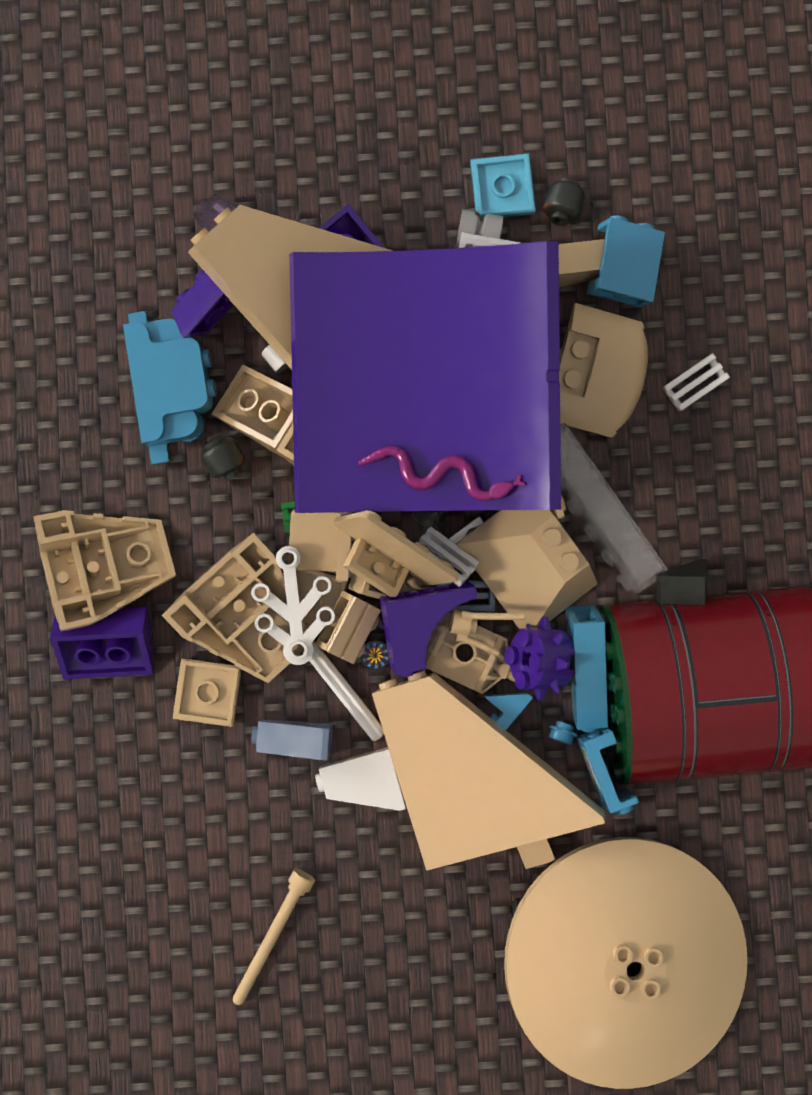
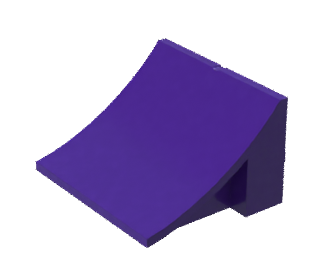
M558 241L431 250L292 252L289 254L295 513L362 512L365 510L372 512L561 510ZM398 446L407 452L413 466V471L419 478L426 477L440 459L456 455L464 457L472 464L478 487L483 491L489 490L492 485L502 481L514 482L518 475H521L520 481L524 482L525 485H515L501 499L479 501L472 498L467 492L462 474L457 468L449 469L431 489L417 491L407 486L401 476L399 462L394 456H387L384 459L364 466H359L358 461L379 448Z

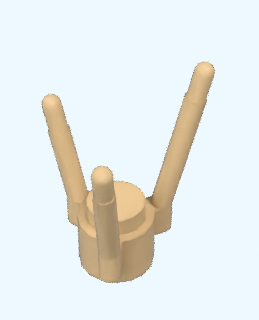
M453 609L449 621V633L457 634L456 641L466 642L499 656L501 654L500 650L468 636L469 633H475L477 620H524L526 615L514 613H474Z

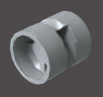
M462 209L456 248H459L462 232L500 239L504 216L487 213L482 218L479 212Z

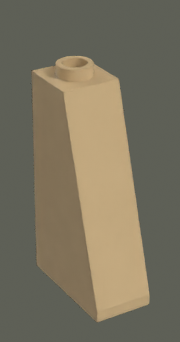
M605 239L559 244V287L588 282L599 277Z

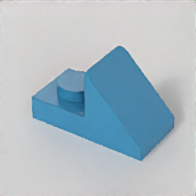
M526 692L484 695L487 700L502 711L498 716L493 713L490 718L505 731L533 698Z

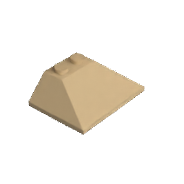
M499 510L456 543L458 547L479 561L475 569L505 611L507 613L526 615L524 620H513L519 630L526 628V624H529L532 628H537L542 616L548 617L549 621H551L597 585L590 564L550 510Z

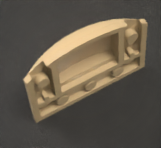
M573 304L560 354V424L612 438L616 431L626 423L638 403L646 378L648 346L643 330V322L582 304Z

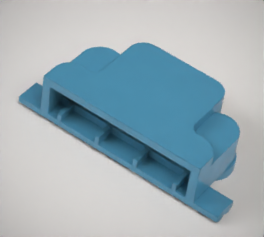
M146 311L128 314L129 323L123 324L141 443L149 447L152 465L170 462L167 443L179 441L194 442L204 432L205 423L200 414L206 413L212 408L213 397L217 396L215 381L213 378H209L208 368L212 367V359L209 349L204 350L195 339L191 337L184 338L180 334L174 319L148 322Z

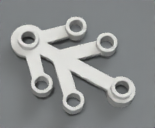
M285 546L277 552L276 562L284 572L287 604L271 593L268 585L264 583L256 584L252 588L251 594L254 600L264 602L289 622L291 635L275 625L272 616L266 613L260 614L256 618L255 627L260 632H267L284 646L283 654L287 661L294 665H302L307 663L313 656L314 647L312 642L326 625H330L335 619L334 611L330 607H321L317 611V619L303 633V618L319 598L331 590V581L325 576L317 577L313 582V588L299 603L296 567L300 563L301 556L296 548ZM286 552L292 553L294 556L293 563L285 564L282 560L283 554ZM319 580L327 581L328 588L325 591H319L316 588V583ZM262 586L266 589L267 595L264 598L256 596L255 590L257 587ZM323 610L331 612L332 616L329 621L325 622L320 619L319 615ZM262 617L270 620V626L266 629L259 626L258 622ZM296 644L304 647L302 655H295L292 648Z

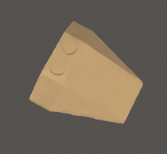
M67 510L33 516L41 560L54 613L61 632L93 625L176 577L162 521L159 519L123 516L122 518L105 517L103 514H75L74 511Z
M252 533L225 554L187 588L162 614L165 620L184 639L209 650L210 653L232 662L238 668L267 683L290 664L283 654L284 646L267 632H260L255 627L256 618L260 614L266 613L272 616L275 625L291 635L287 620L264 602H258L252 597V588L258 583H264L268 585L271 593L287 604L284 576L277 565L275 555L255 533ZM260 586L256 588L255 594L258 598H264L267 595V591L264 587ZM262 617L259 619L258 623L261 628L266 629L270 626L268 618ZM302 620L303 633L307 630L304 620ZM296 644L292 651L295 655H300L304 651V647Z

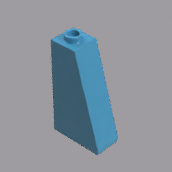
M595 605L567 607L565 609L567 635L570 637L575 651V655H570L569 667L570 670H574L570 679L573 720L577 730L597 732L600 728H608L605 622Z

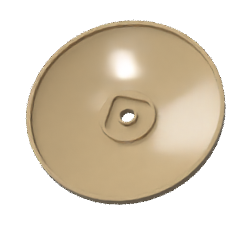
M639 837L607 838L588 843L563 855L546 868L526 891L512 918L507 935L504 961L505 981L514 1014L524 1033L534 1047L558 1069L576 1079L600 1087L614 1089L648 1087L672 1079L692 1068L725 1035L739 1008L747 976L746 938L741 919L730 895L720 881L699 861L673 846L652 839ZM632 962H640L641 970L639 974L634 977L628 976L626 971L628 965Z

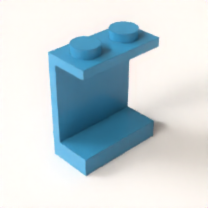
M611 216L598 224L597 230L606 233L599 277L588 282L586 294L640 308L654 301L665 232L656 230L653 225L648 223L634 224L628 222L626 217Z

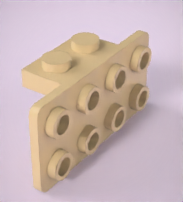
M365 510L336 517L334 525L356 539L343 567L389 597L398 596L407 574L424 585L458 581L460 575L452 569L453 566L450 563L433 557L429 554L428 548L411 542L400 529L389 527L381 521L382 518L377 513Z

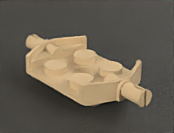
M448 612L439 621L427 645L425 657L427 669L481 694L502 678L515 682L510 665L504 659L505 649L508 647L506 638L477 625L475 633H469L468 636L500 650L501 654L496 656L469 644L473 649L472 658L469 661H460L456 656V649L459 645L468 643L456 641L457 634L449 633L451 613Z

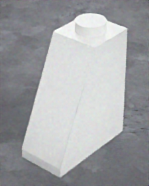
M388 747L321 765L319 767L320 774L315 775L319 792H325L326 799L399 811L406 809V803Z

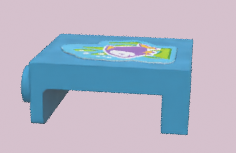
M600 728L597 732H587L579 735L576 740L601 805L610 814L615 812L616 815H623L634 809L633 805L639 803L638 797L628 789L615 792L600 753V749L617 743L613 731L607 728Z

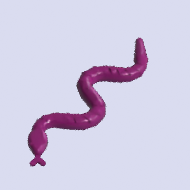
M398 446L379 448L358 461L359 466H364L384 459L387 456H394L399 462L401 476L407 486L417 491L431 489L449 469L457 468L462 474L467 492L472 498L479 501L501 499L515 485H525L524 482L520 481L521 475H518L514 482L502 481L492 485L489 490L483 491L478 487L472 464L464 457L456 455L440 459L426 477L419 478L413 471V466L407 452Z

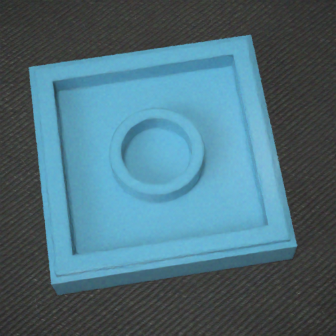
M529 153L470 160L475 211L479 212L480 217L484 218L487 213L504 217L535 214Z

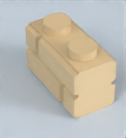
M342 590L333 608L335 619L330 625H326L322 629L315 645L354 664L356 659L364 653L365 641L370 631L377 627L381 610Z

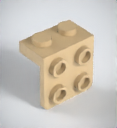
M295 509L291 512L289 546L296 548L301 556L300 563L296 569L336 572V580L348 581L350 570L343 567L349 555L351 542H355L356 539L336 527L334 521L336 517L352 514L351 512L295 513ZM289 552L288 564H291L294 561V556Z

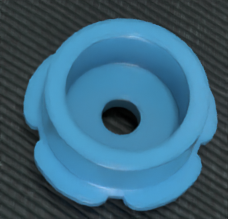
M557 721L555 726H549L551 731L548 738L572 745L574 737H578L577 734L573 733L574 727L569 724Z

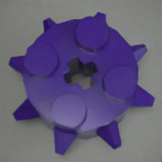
M542 616L537 628H532L529 624H526V628H521L515 634L511 646L505 649L504 659L510 665L516 687L521 690L534 689L536 699L542 701L548 689L552 688L558 695L559 688L569 683L574 670H569L570 655H575V651L567 633L563 630L551 628L548 617Z

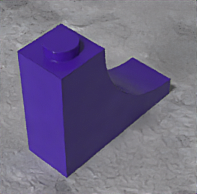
M465 581L460 587L452 583L398 593L397 597H389L388 595L380 597L389 664L396 675L409 677L418 673L417 671L426 669V649L434 628L453 608L469 600L477 599L476 586L469 581Z

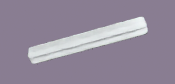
M313 641L314 652L309 660L370 739L377 741L384 735L381 724L321 648L315 645L316 642Z

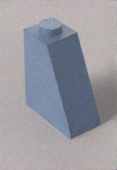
M261 719L258 721V726H253L251 743L256 744V752L328 760L332 749L333 724Z

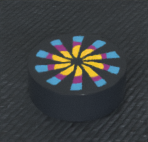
M379 640L366 643L365 651L360 657L363 665L370 670H381L389 663L387 645Z

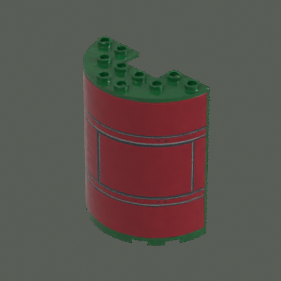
M812 585L706 595L705 605L660 604L657 600L601 605L599 613L605 622L606 665H611L612 669L611 673H607L609 691H614L615 704L610 705L612 722H617V724H613V734L617 743L610 746L611 751L615 750L616 762L612 763V774L614 781H618L619 785L812 768Z

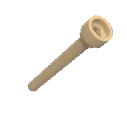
M300 869L293 870L288 879L290 883L288 888L290 890L233 996L234 1004L241 1005L244 1003L300 896H304L306 892H310L315 882V879L310 874Z

